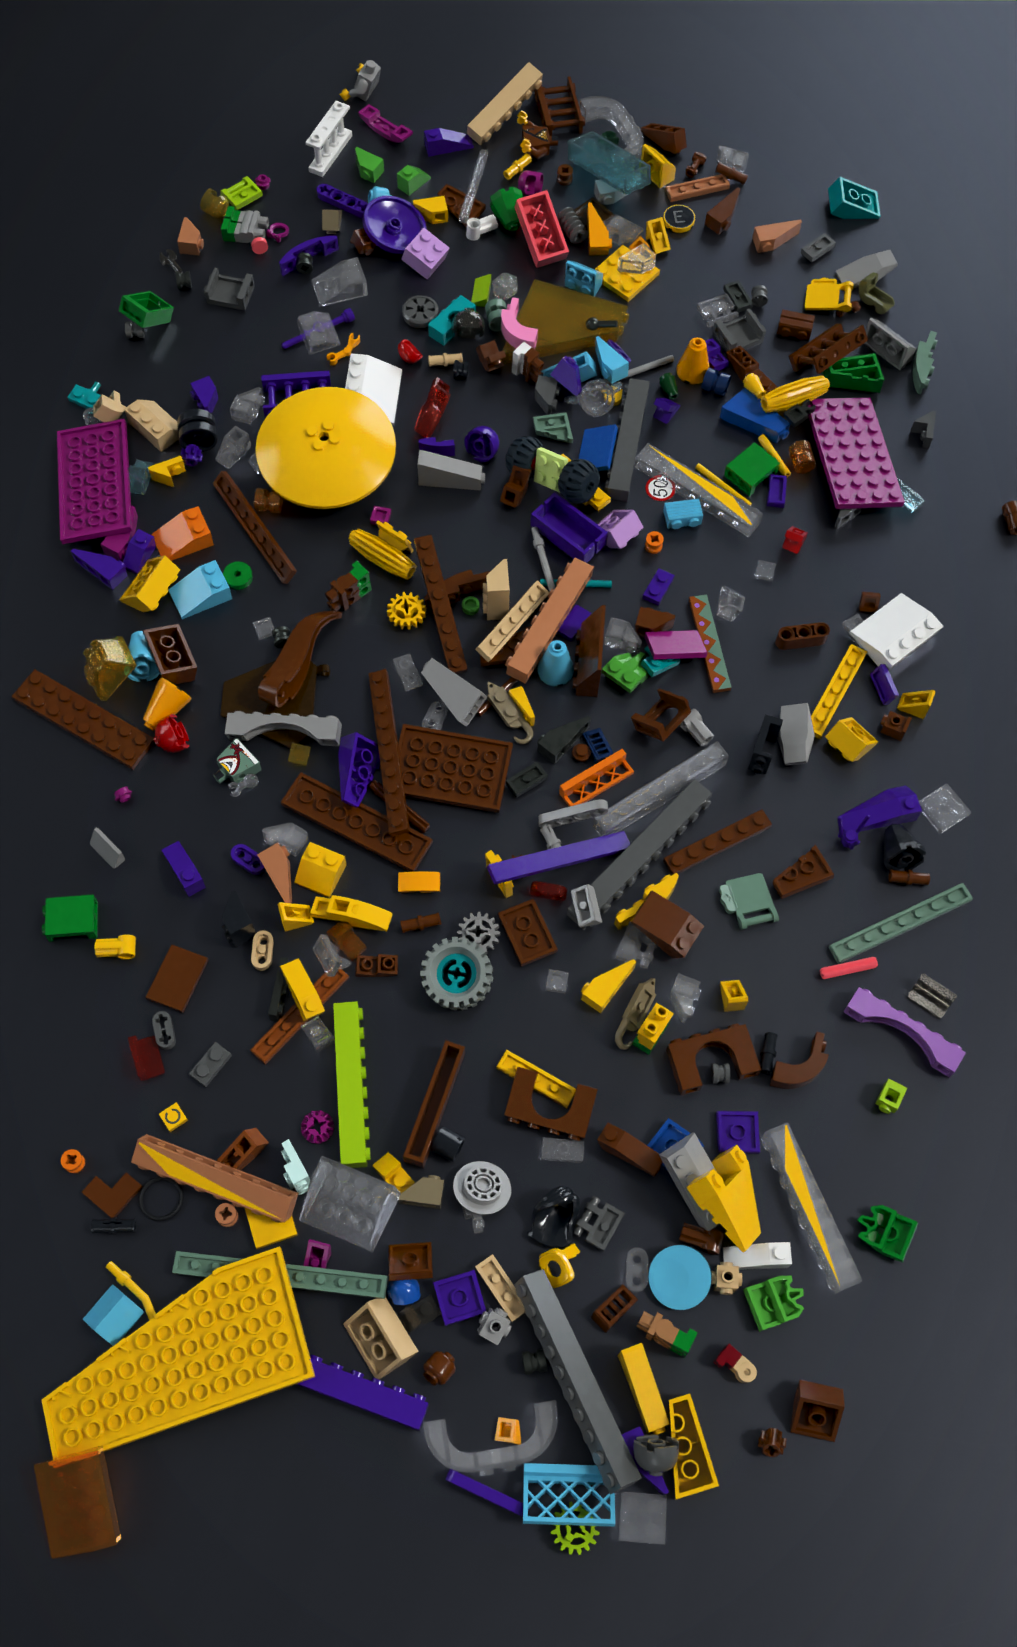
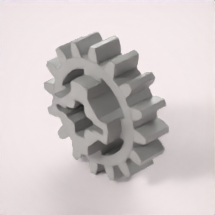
M480 912L475 917L470 913V919L464 917L465 923H459V927L462 930L457 931V935L462 936L459 939H472L488 954L487 949L494 950L493 943H499L496 937L500 936V932L495 931L499 929V925L494 924V917L488 919V913L484 917L481 916ZM483 922L488 924L491 929L485 928ZM478 930L482 932L480 937H476Z

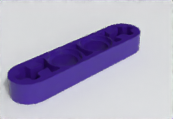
M328 184L317 186V197L320 200L363 219L364 211L369 203ZM337 196L341 197V199L335 200L333 198ZM348 203H354L355 205H353V206H348L347 204H348Z
M449 1469L445 1478L446 1481L523 1517L522 1502Z

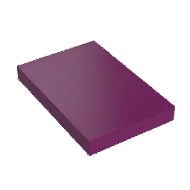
M698 630L645 632V640L654 660L706 658L707 650Z

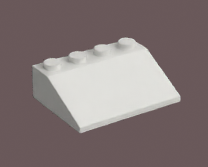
M351 354L345 389L358 392L374 401L385 412L391 424L394 425L402 369L369 355Z
M900 593L849 633L863 650L867 651V654L877 666L886 664L889 671L936 635L944 626L932 612Z

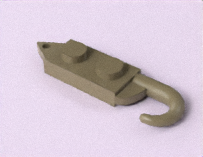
M488 682L487 699L507 727L515 729L522 726L527 733L525 739H518L516 736L513 739L519 744L529 743L533 738V730L524 718L523 713L503 686L499 687Z
M655 978L639 983L622 1016L623 1019L615 1034L616 1045L622 1050H627L632 1045V1041H629L626 1045L623 1044L622 1037L625 1031H636L640 1028L656 997L654 993Z

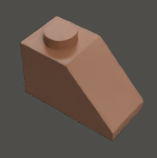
M184 217L177 241L180 254L199 256L200 250L204 247V240L201 239L200 231L187 217Z

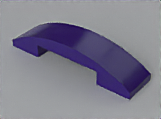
M337 236L313 238L292 248L279 262L281 275L284 276L296 270V257L299 253H309L311 256L322 252L326 256L339 250Z

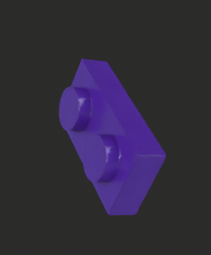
M658 568L642 599L659 606L675 575Z

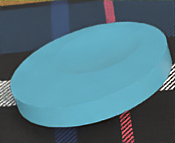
M686 1245L667 1247L655 1256L649 1268V1285L654 1296L659 1302L671 1309L686 1310L693 1308L705 1299L710 1290L712 1282L710 1266L705 1257L692 1247Z

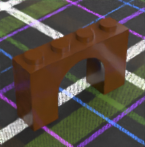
M736 1023L728 1026V1029L721 1031L717 1028L709 1031V1034L701 1035L698 1033L691 1035L686 1040L678 1038L670 1041L666 1051L681 1096L701 1090L703 1085L695 1058L699 1051L707 1047H717L729 1054L738 1080L759 1075L761 1068L746 1024L739 1025Z
M517 1067L504 1114L508 1116V1121L520 1124L521 1120L529 1122L528 1127L539 1130L540 1126L547 1127L549 1133L560 1135V1132L568 1133V1138L580 1141L581 1137L585 1138L598 1089L577 1084L570 1110L558 1119H547L536 1112L532 1103V1094L538 1072Z

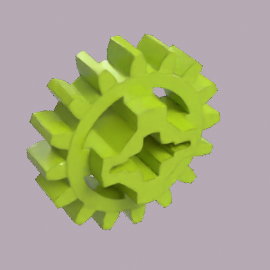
M572 1501L569 1502V1509L573 1506ZM581 1505L574 1510L580 1512L577 1518H584L588 1514L585 1509L581 1508ZM561 1508L562 1513L555 1512L554 1515L562 1517L566 1512ZM554 1525L555 1530L550 1532L553 1535H557L554 1543H562L560 1550L563 1551L567 1547L569 1548L568 1553L572 1555L574 1549H576L578 1555H581V1548L583 1547L588 1552L590 1550L588 1544L595 1545L597 1543L593 1536L600 1534V1532L595 1530L596 1526H590V1533L585 1530V1526H579L578 1528L584 1534L582 1535L577 1532L571 1534L572 1528L569 1525H564L566 1530L564 1538L560 1533V1525ZM580 1537L585 1541L579 1545L570 1544L574 1538Z

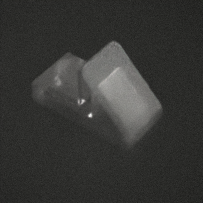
M319 1016L301 1026L316 1053L334 1044L333 1035Z

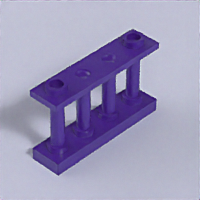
M329 370L261 375L263 391H268L269 405H263L264 416L266 418L278 405L275 403V391L285 390V399L292 396V390L302 389L304 391L309 388L331 387Z

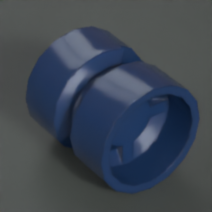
M709 367L705 373L701 389L709 392L714 390L715 394L724 396L729 387L731 375L724 372L719 374L718 370Z

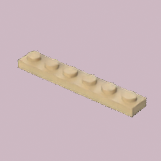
M538 580L533 583L475 650L487 662L492 660L550 592Z

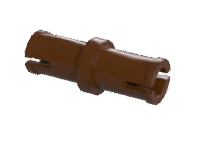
M721 162L718 163L715 172L726 176L727 179H733L743 185L748 177L747 174L736 170L735 167L731 168Z
M890 869L888 880L889 882L906 883V885H929L930 874L913 872L912 870L897 871Z
M439 912L427 916L418 915V918L400 921L403 933L417 929L422 931L426 927L441 925Z

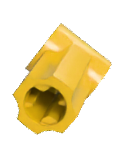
M125 934L118 936V938L96 939L95 955L96 957L135 958L136 937Z

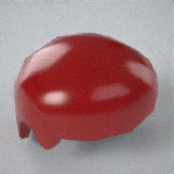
M403 339L399 343L398 352L403 361L414 364L423 357L409 340Z

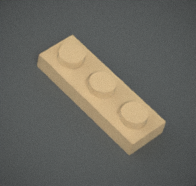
M493 1254L475 1266V1269L499 1305L508 1313L507 1316L511 1322L525 1314V1308L521 1299L516 1294L515 1286Z

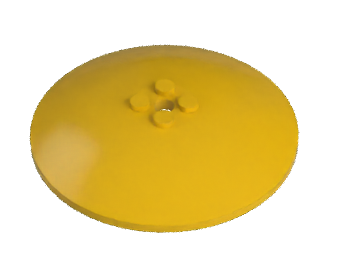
M338 387L312 388L283 400L267 415L256 439L257 463L267 484L282 498L294 504L314 509L344 507L370 495L388 476L396 454L394 430L385 412L368 397L358 392ZM322 436L329 437L326 441L320 440Z

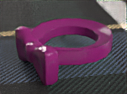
M274 223L266 231L267 238L272 237L280 243L281 238L289 234V227L283 223ZM275 228H283L285 232L275 234L273 230Z

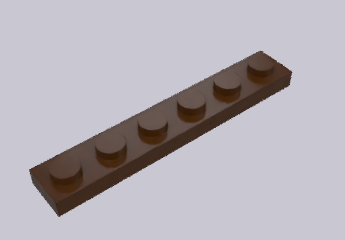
M763 809L665 857L663 861L672 875L675 873L679 874L771 828L772 823Z

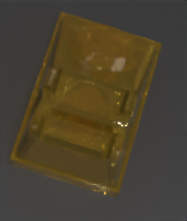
M116 636L113 639L92 640L90 643L92 647L86 648L83 651V655L86 658V665L84 666L86 679L89 685L93 686L100 700L107 701L136 667V663L124 638Z

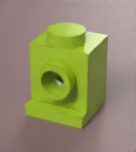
M888 1079L884 1083L875 1104L879 1105V1110L886 1114L895 1113L901 1104L907 1088ZM886 1097H890L892 1102L887 1100Z

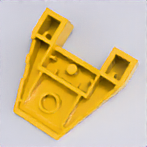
M735 1145L719 1154L711 1162L714 1168L695 1178L686 1188L703 1211L707 1209L713 1215L712 1221L716 1225L720 1223L727 1230L725 1234L742 1252H745L761 1234L749 1162L745 1153L740 1150L738 1145Z

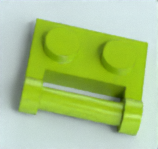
M248 176L242 178V181L228 189L224 188L220 191L222 198L234 206L235 210H239L263 196L261 189Z

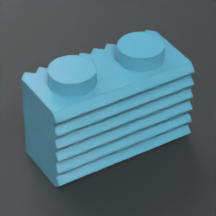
M699 499L664 503L663 513L668 529H679L684 526L696 527L702 524L703 513Z

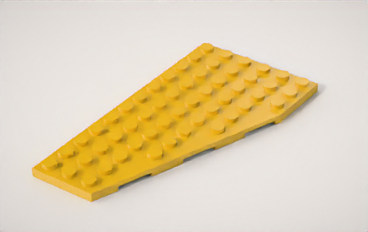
M279 1246L215 1269L211 1275L187 1293L179 1296L155 1314V1317L127 1338H123L71 1380L64 1382L44 1397L42 1405L54 1467L66 1466L314 1378L315 1373L281 1247Z

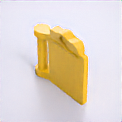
M825 277L813 279L811 284L807 285L805 310L851 311L852 304L850 299L851 291L854 288L853 282L846 281L837 284L836 279ZM840 290L845 291L844 302L838 304Z

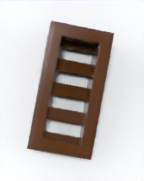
M622 1284L593 1312L591 1318L607 1333L638 1299ZM621 1294L629 1303L626 1304L618 1295ZM614 1300L622 1308V1310H620L612 1301ZM607 1306L616 1314L615 1317L606 1309Z

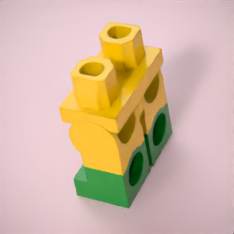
M656 1002L638 1030V1035L632 1045L650 1055L659 1038H661L668 1027L674 1013Z

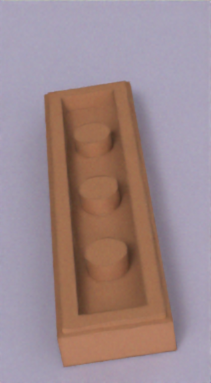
M719 174L666 186L665 192L669 201L674 202L727 190L730 188V183L726 176Z

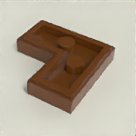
M126 1172L112 1189L95 1176L82 1193L112 1218L119 1215L143 1186Z

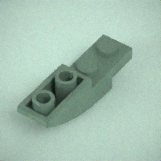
M930 331L927 342L919 341L913 359V382L917 394L920 395L923 388L927 389L930 381L927 377L932 376L935 368L932 366L934 361L931 358L933 352H930L931 349H935L938 341L935 340L937 332Z

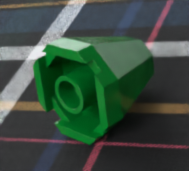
M509 187L508 191H505V188L499 189L490 196L491 210L504 228L510 231H515L521 226L514 207L516 200L523 198V194L520 189L515 187Z

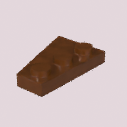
M448 184L437 193V197H445L449 211L466 228L468 219L478 218L486 209V204Z

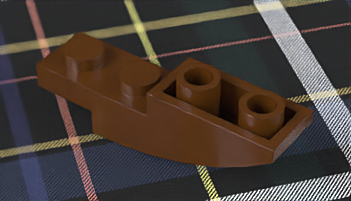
M738 346L726 352L732 367L742 382L747 375L754 373V375H758L766 394L778 388L759 369V363L744 348Z
M470 569L445 579L444 583L450 604L460 601V594H469L472 591L483 590V583H486V575L490 571L473 575ZM428 593L424 597L426 609L431 608Z

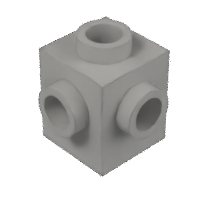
M498 1307L495 1310L489 1308L488 1312L484 1311L478 1322L480 1323L477 1330L478 1334L498 1345L502 1337L506 1338L511 1330V1325H509L511 1321L507 1317L508 1313Z

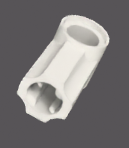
M494 214L481 219H468L466 237L469 240L475 241L480 238L481 234L498 228Z

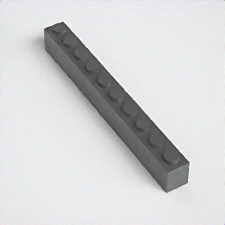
M694 779L591 884L595 889L600 914H605L611 907L610 903L614 899L617 901L623 895V890L627 886L631 887L640 873L644 874L649 868L648 864L652 860L656 861L661 856V851L673 844L676 835H682L687 828L686 825L689 822L693 823L698 818L699 812L709 807L712 802L710 801L712 792ZM572 903L567 910V916L578 925L574 904Z
M544 1269L522 1276L514 1284L516 1294L521 1299L525 1313L533 1325L535 1335L544 1349V1355L549 1360L553 1374L561 1386L563 1396L572 1410L573 1418L582 1432L584 1442L589 1447L605 1487L611 1495L632 1486L642 1477Z

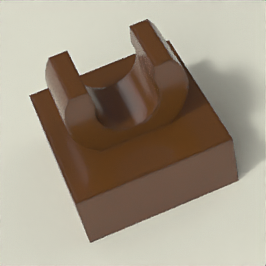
M862 592L859 611L877 612L881 598L880 593Z

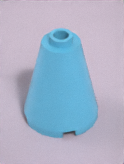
M137 631L131 635L123 664L125 676L136 682H140V679L151 681L160 674L143 631Z
M559 640L552 641L538 663L539 677L547 685L567 684L574 673V666L566 644Z

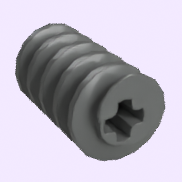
M566 207L560 211L557 219L570 242L573 244L583 242L588 236V231L573 208Z

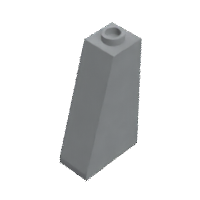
M419 450L417 464L419 486L481 490V483L485 484V473H482L481 465Z
M431 658L430 661L425 663L421 672L455 718L467 727L488 696L435 659Z

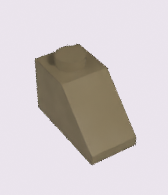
M322 210V230H326V234H336V231H340L342 210Z
M435 1175L421 1178L398 1196L399 1204L441 1210L444 1180H440L441 1177Z

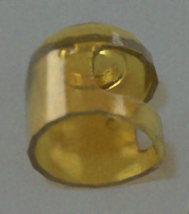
M211 188L205 192L200 203L202 211L218 219L225 216L229 206L228 199L223 195L217 197L216 191Z

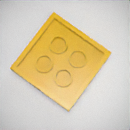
M624 245L619 247L595 268V270L603 273L602 284L627 302L633 299L660 274V269Z

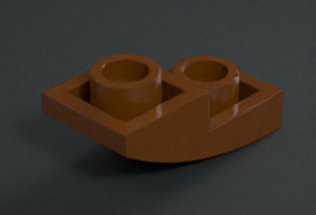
M398 955L356 956L355 976L357 977L397 976Z

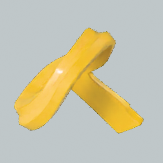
M575 1243L563 1250L553 1248L540 1254L539 1265L541 1270L544 1269L552 1288L563 1286L574 1279V1271L569 1259L577 1257V1254L580 1253ZM550 1261H556L561 1268L560 1276L555 1277L551 1274L548 1266Z

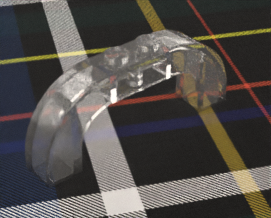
M591 96L580 99L579 108L582 116L585 117V122L595 119L610 121L628 146L623 150L613 153L612 165L618 175L632 171L641 161L643 136L640 127L634 122L633 116H630L621 103L612 98Z
M556 1400L533 1404L535 1430L532 1436L520 1445L474 1453L461 1452L449 1441L445 1419L423 1422L425 1439L433 1456L446 1468L466 1474L480 1472V1476L493 1475V1470L502 1469L503 1473L516 1471V1466L524 1465V1463H529L541 1456L553 1440L558 1422Z

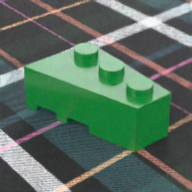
M875 353L844 357L823 371V376L829 380L830 387L880 393L884 383V377Z

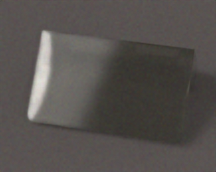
M923 973L907 995V998L936 1018L941 1019L955 1001L957 995Z

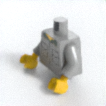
M367 60L364 65L362 63L358 65L359 68L356 71L359 74L354 89L348 91L345 88L339 94L344 101L350 97H358L367 101L379 82L381 67L373 60Z

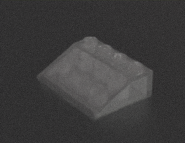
M322 1156L312 1174L299 1220L373 1253L401 1193L394 1185Z

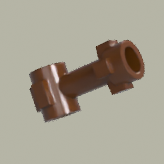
M696 151L692 157L693 164L686 167V175L690 178L697 175V167L699 165L703 166L707 157Z

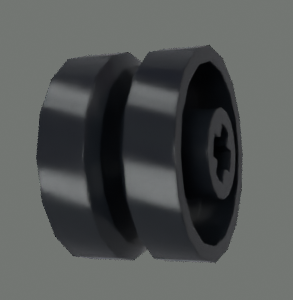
M191 409L179 415L177 425L179 444L182 448L186 449V445L194 444L199 447V450L205 452L215 447L217 431L215 417L212 413L202 409Z

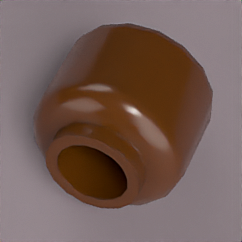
M434 1352L423 1365V1375L426 1380L434 1386L437 1384L444 1385L456 1371L454 1357L449 1352Z

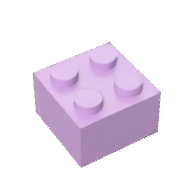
M423 228L405 248L401 260L428 279L445 260L450 248Z

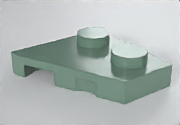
M567 412L533 417L536 435L573 443Z

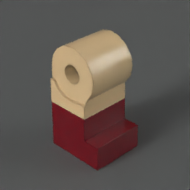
M730 1343L723 1348L713 1361L719 1368L724 1365L735 1373L736 1379L741 1383L752 1382L757 1376L756 1367Z

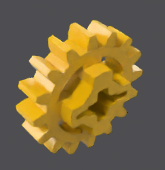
M403 592V596L396 594V599L391 598V604H387L389 621L394 622L395 627L400 625L402 630L404 626H407L408 630H410L412 625L417 628V622L422 624L423 618H426L424 600H419V595L413 597L412 592L409 595Z

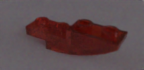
M438 377L432 382L427 401L421 407L414 429L425 438L431 437L451 395L448 393L450 386Z

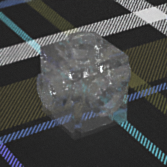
M502 273L493 280V297L508 300L517 293V276Z

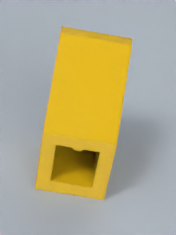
M444 196L413 200V205L420 211L425 221L431 224L448 222V209Z

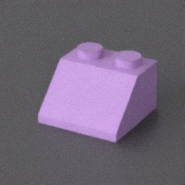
M613 510L598 523L600 527L608 532L606 545L609 548L618 549L624 548L631 538L636 537L639 531L644 528L634 510Z

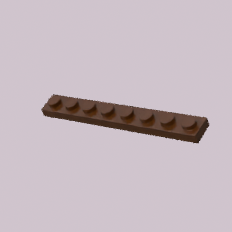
M221 471L213 485L281 582L288 584L297 570L227 471Z
M432 535L414 538L447 668L455 674L467 672L465 657Z

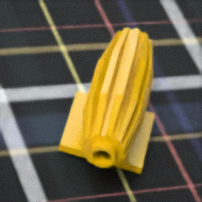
M816 376L779 386L761 397V407L765 413L777 412L783 417L784 412L794 405L802 406L806 399L812 401L826 393L830 387V382L824 376Z
M377 521L376 524L379 527L378 536L361 529L353 530L350 533L349 544L372 563L406 580H409L414 575L417 568L416 564L402 552L407 550L412 553L414 550L410 545L411 542L407 539L408 536L402 531L396 532L389 523Z

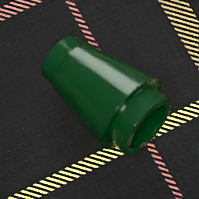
M672 373L663 374L659 378V384L670 400L677 398L679 394L675 376Z

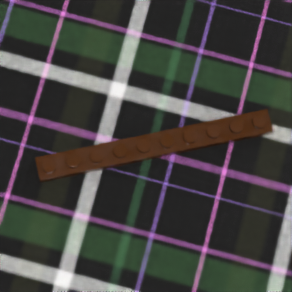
M383 669L369 673L389 833L391 836L410 832L389 675L388 671Z

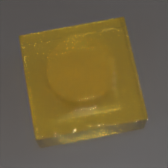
M292 743L288 762L307 766L311 747Z

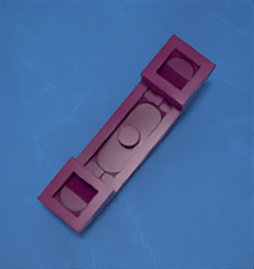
M370 104L358 112L361 119L373 131L385 139L393 142H403L413 134V131L401 124L398 127L381 117L380 110Z

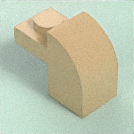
M113 391L109 397L102 394L93 406V417L103 422L118 420L126 406L121 404L120 393Z

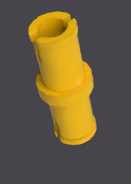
M525 153L519 160H515L508 169L503 171L504 177L510 180L517 173H521L523 168L532 162L531 156Z

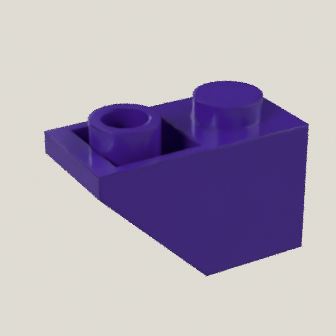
M210 376L190 383L192 388L190 394L194 401L197 400L198 409L207 410L212 413L219 398Z

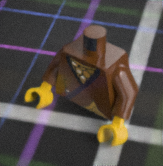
M524 111L519 112L517 123L523 124L522 143L520 144L522 152L529 154L532 159L548 156L550 146H558V136H549L547 127L533 124L527 119V114Z

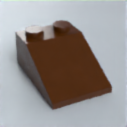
M650 891L630 921L672 959L685 957L704 928V925L689 912L654 891Z

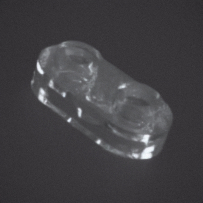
M437 700L431 704L422 721V727L436 730L441 729L449 713V709L443 701Z
M636 1247L631 1249L626 1256V1286L630 1291L638 1293L643 1291L648 1284V1255L645 1250ZM638 1256L641 1262L635 1263L633 1257ZM638 1278L640 1284L634 1285L632 1280Z

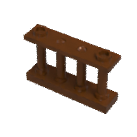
M571 76L567 78L566 86L545 88L541 85L539 89L534 90L542 125L548 128L549 136H552L555 128L577 126L579 134L583 133L585 117L581 114L575 94V83H572ZM568 92L569 97L545 98L549 94ZM571 103L572 108L559 110L548 109L549 106ZM572 114L575 116V119L556 122L551 120L552 117Z
M835 324L789 355L793 371L798 372L808 364L815 365L817 374H820L868 341L864 325H860L850 333H845L841 324Z

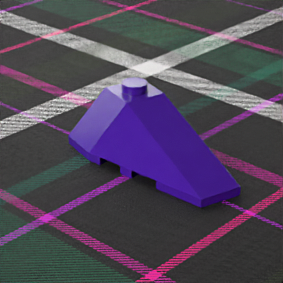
M354 732L341 737L338 760L341 801L357 808L367 792L366 788L369 782L374 778L375 770L380 767L378 744Z
M907 786L887 789L840 816L842 818L843 832L849 829L855 831L863 819L870 815L869 820L861 830L865 831L890 826L891 824L917 821L922 809L916 793Z

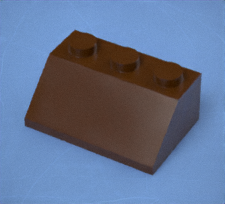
M179 624L143 630L161 677L176 684L195 680L197 665Z

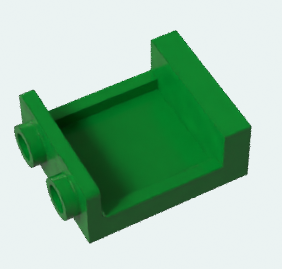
M754 442L726 465L724 476L750 497L759 483L771 473L775 475L778 472L780 462L768 454L763 447Z
M94 894L46 898V905H43L42 909L43 916L45 917V924H42V933L49 942L54 941V937L87 935L89 939L97 938L98 901Z

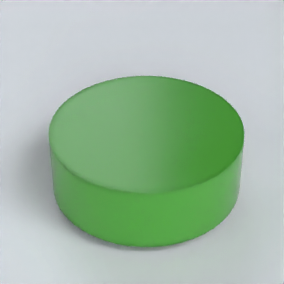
M469 596L463 599L462 610L465 614L474 615L479 611L480 602L477 598Z

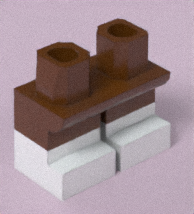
M523 342L513 351L512 373L516 376L521 373L526 376V382L532 379L537 383L538 375L543 376L541 370L545 362L539 359L540 353Z

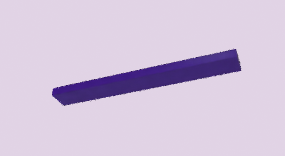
M621 831L492 863L487 866V869L495 885L621 853L626 850L630 842L625 832Z

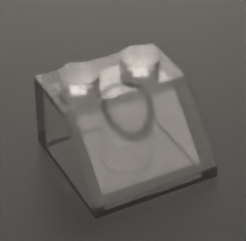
M313 311L298 316L297 325L309 355L341 345L329 313Z

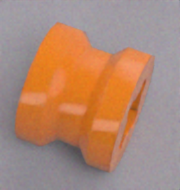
M652 531L647 534L645 542L647 552L657 554L662 550L664 537L661 533Z
M70 1149L62 1154L61 1165L69 1173L75 1174L82 1171L85 1166V1159L80 1152Z

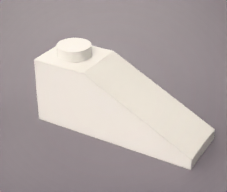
M790 1242L752 1244L745 1252H742L737 1246L722 1248L723 1262H731L733 1266H739V1269L789 1268L792 1265Z

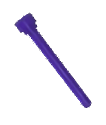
M351 308L343 310L341 316L283 342L281 347L287 349L342 322L350 323L355 320L354 313Z

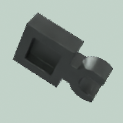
M806 399L802 406L796 404L785 411L783 417L795 428L808 419V414L813 413L816 406L807 407L810 404V400Z

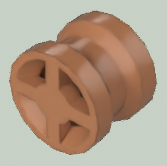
M222 1203L216 1208L215 1217L221 1226L231 1227L238 1220V1212L232 1204Z

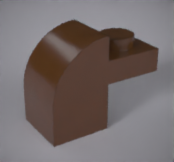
M495 340L476 348L479 359L486 371L490 372L504 366L502 359L506 357L504 350L499 352Z
M513 465L510 480L504 485L500 502L515 508L522 502L529 487L528 481L531 469H523Z

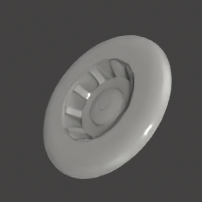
M476 1161L464 1165L456 1173L453 1190L458 1202L465 1209L476 1214L488 1215L498 1212L508 1203L511 1196V1183L505 1172L498 1166L485 1161Z

